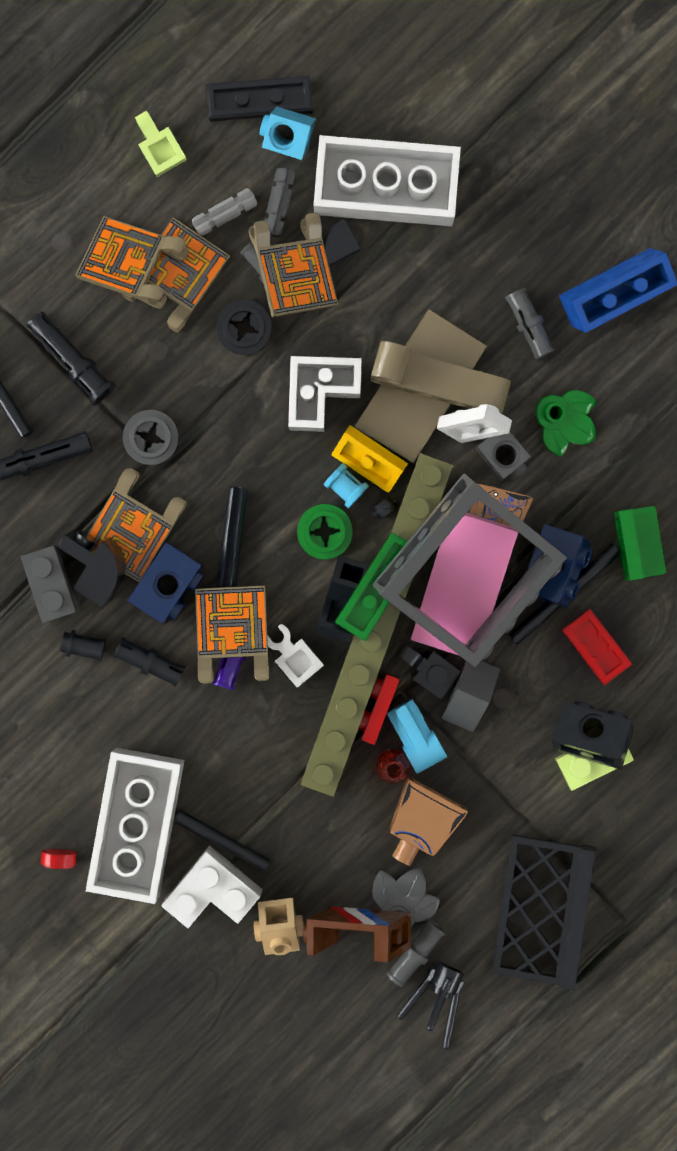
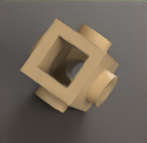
M293 898L258 902L259 920L254 921V934L256 942L262 941L265 955H285L289 952L300 951L299 937L303 936L304 921L303 915H296Z

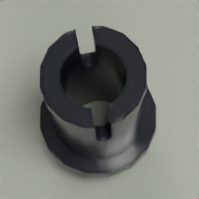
M72 630L71 633L64 632L60 652L66 653V657H71V654L102 661L106 639L76 634V630Z

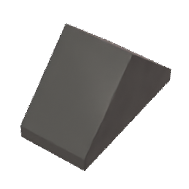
M465 661L441 719L474 732L491 701L500 668L484 661H480L474 667Z

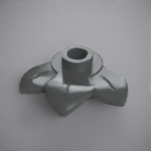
M416 867L407 871L397 881L383 870H380L375 877L372 890L373 898L382 908L381 910L410 912L411 927L414 922L427 921L436 913L440 899L436 896L425 894L426 880L421 868Z

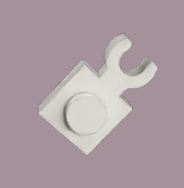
M280 624L278 628L284 634L283 641L275 643L267 635L268 647L273 650H279L282 653L275 662L293 684L299 687L323 667L324 664L302 638L296 644H293L290 640L291 633L285 625Z

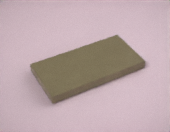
M429 309L406 344V347L411 349V353L470 369L474 368L487 347ZM380 385L354 428L413 464L437 427L439 417L445 414L450 404Z

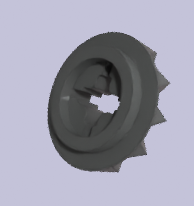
M144 410L132 416L125 425L123 444L129 456L135 461L144 465H158L170 459L177 449L179 433L173 420L163 412ZM156 423V435L165 442L164 444L160 442L159 444L153 443L151 448H148V451L145 452L147 448L146 440L142 436L137 435V433H150Z

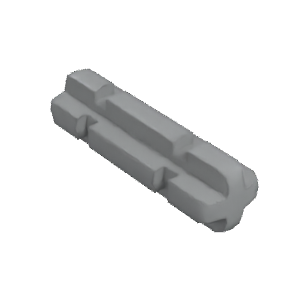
M246 188L237 193L236 198L233 199L231 196L208 209L209 213H201L192 219V224L197 233L203 236L211 232L212 227L215 225L218 228L240 216L242 210L247 212L256 207L257 200L253 192Z

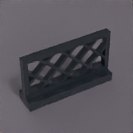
M512 835L492 973L560 985L562 989L575 991L596 847L588 845L578 846ZM518 845L533 846L541 858L525 869L517 858ZM541 848L552 850L545 855ZM558 851L574 853L572 867L561 875L548 859ZM542 862H545L556 878L540 889L528 872ZM517 865L521 873L514 877L515 866ZM571 873L568 887L563 878ZM525 876L536 892L520 903L512 892V886L514 882ZM559 882L568 894L567 901L554 909L544 895V892ZM539 896L550 910V913L535 923L524 906ZM512 899L516 907L509 911L510 900ZM565 908L563 921L558 913ZM520 910L531 927L515 937L507 926L508 917ZM554 916L563 928L562 935L549 943L538 927ZM534 930L546 947L530 957L519 943V940ZM505 934H507L511 941L504 945ZM560 943L558 955L553 947ZM512 945L516 946L526 960L516 968L501 965L503 952ZM549 951L557 961L556 975L541 973L533 961ZM529 965L533 971L524 970L523 968Z

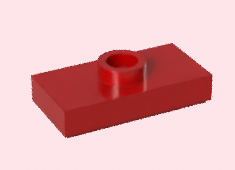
M587 609L561 629L603 685L609 683L632 665L591 609Z

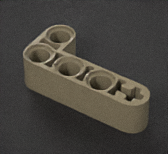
M380 341L370 379L379 385L468 409L477 408L482 404L497 407L501 414H503L511 381L508 379L414 354L406 346L387 341Z

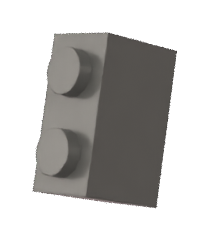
M53 545L20 556L42 623L52 622L82 612L76 591L73 589L74 585L63 551Z

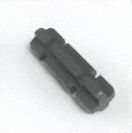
M282 167L276 170L274 177L276 187L272 186L266 214L269 217L268 219L265 218L264 221L268 223L270 236L273 237L282 235L285 224L282 222V218H286L292 190L289 188L294 186L296 178L295 171L289 168Z

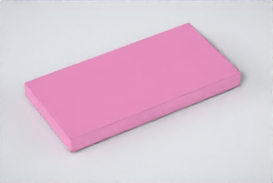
M466 513L439 546L420 610L466 645L494 610L518 531L511 526ZM415 624L411 640L458 655L419 624Z

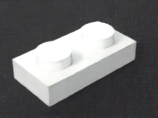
M482 404L477 408L457 410L455 413L440 416L437 429L458 442L465 443L507 434L510 431L512 420L499 413L500 411L497 407Z

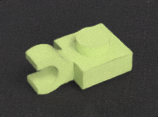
M147 111L135 117L137 124L147 139L138 145L156 177L187 160L169 127L159 132Z

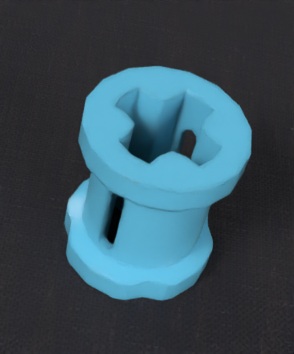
M344 463L323 484L327 489L331 488L345 501V506L348 509L369 487L366 482L362 484L347 470V465Z

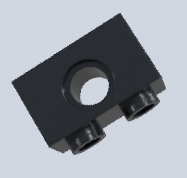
M564 701L552 737L554 751L622 770L634 732L633 720L628 719L627 715L618 711L610 710L608 713L594 710L592 705L582 701H575L574 704ZM591 727H598L603 730V733L597 738H590L585 735V732Z

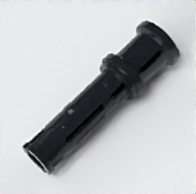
M43 311L37 313L29 320L27 327L42 341L56 359L63 364L69 372L70 381L73 384H78L90 397L89 402L93 406L101 403L113 392L116 384L113 381H108L96 368V362L93 359L85 358Z

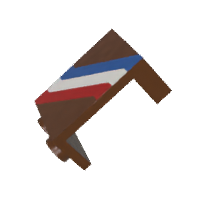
M332 906L308 918L303 929V941L307 944V955L311 956L339 942V929L374 932V961L389 962L411 948L410 912Z

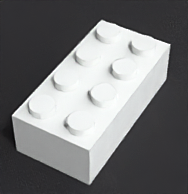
M319 135L314 213H318L320 216L452 226L455 218L461 147Z
M116 748L111 752L86 892L152 904L157 902L162 887L185 760Z

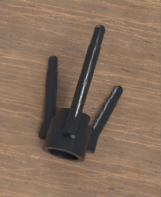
M439 962L436 969L430 967L425 979L398 1013V1020H402L432 983L431 990L438 994V998L431 1013L427 1030L433 1031L445 999H450L452 995L443 1041V1049H449L460 993L465 984L462 981L464 973Z

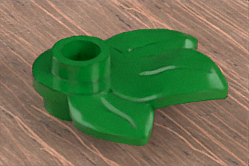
M571 390L561 397L557 395L545 396L538 402L535 416L539 425L543 427L542 441L553 454L562 456L569 442L585 445L595 440V426L591 418L587 416L596 404V400L590 394L579 390ZM553 406L558 410V415L555 419H552L549 414Z

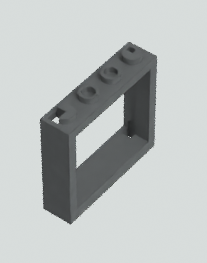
M464 473L372 585L383 598L476 667L480 661L485 660L492 653L494 645L500 637L514 627L517 617L525 607L530 606L536 601L539 591L546 582L560 572L562 563L567 557ZM479 499L543 551V553L465 645L405 599L400 593Z

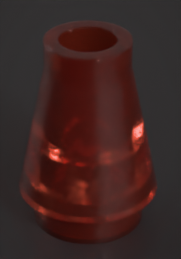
M387 750L376 761L377 775L386 783H400L406 779L410 772L409 759L399 750ZM392 764L400 767L396 775H391L387 771L388 767Z

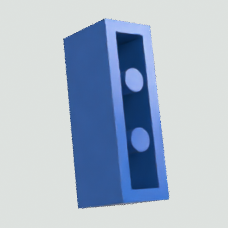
M649 248L560 294L559 298L571 326L586 333L677 286V280L667 254Z

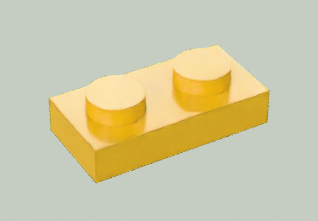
M351 425L347 428L331 454L388 493L408 465L407 462Z

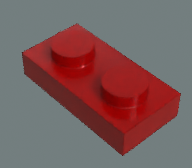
M387 673L384 680L377 678L371 694V698L377 699L372 712L365 710L358 730L364 732L363 741L375 745L400 680L399 677Z

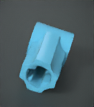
M413 699L387 712L390 721L404 744L402 748L417 774L447 758L433 730H429L423 715Z

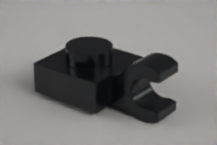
M406 645L398 655L417 669L412 679L439 699L443 698L461 673L460 670L434 651H431L428 657L424 658Z

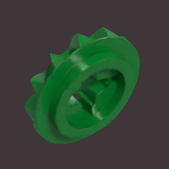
M320 504L308 509L302 515L297 528L298 540L304 551L312 557L325 560L341 555L350 545L353 534L352 524L347 514L340 508L330 504ZM322 517L326 518L329 528L340 529V532L329 536L328 547L324 546L321 536L310 535V532L321 528Z

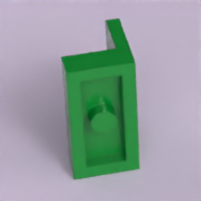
M650 506L614 512L624 581L665 574L666 568L656 508Z

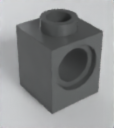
M510 431L507 434L488 437L475 448V451L500 481L507 476L513 481L528 469L524 462L531 458V456ZM499 447H508L512 450L514 459L510 465H502L497 461L495 454Z

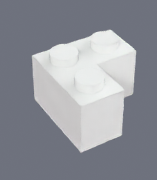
M291 356L289 430L324 432L325 397L360 398L362 358Z
M209 845L168 894L161 906L187 928L192 925L210 902L238 924L260 898L262 888Z

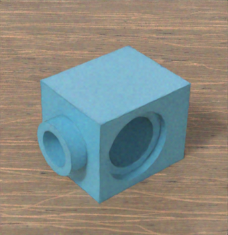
M276 106L270 113V116L265 114L259 132V135L264 136L262 148L302 160L308 152L316 118ZM278 125H288L293 130L294 138L284 139L278 132Z

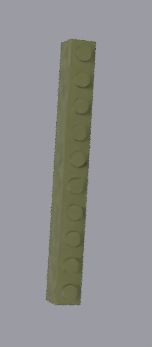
M421 453L419 454L391 532L406 541L412 537L440 503L453 467L452 464ZM411 581L400 593L404 598H406ZM391 603L366 641L356 635L353 636L303 774L302 786L332 797L335 795L400 614V610Z

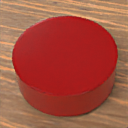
M63 849L42 850L41 865L53 869L73 868L76 865L77 853Z

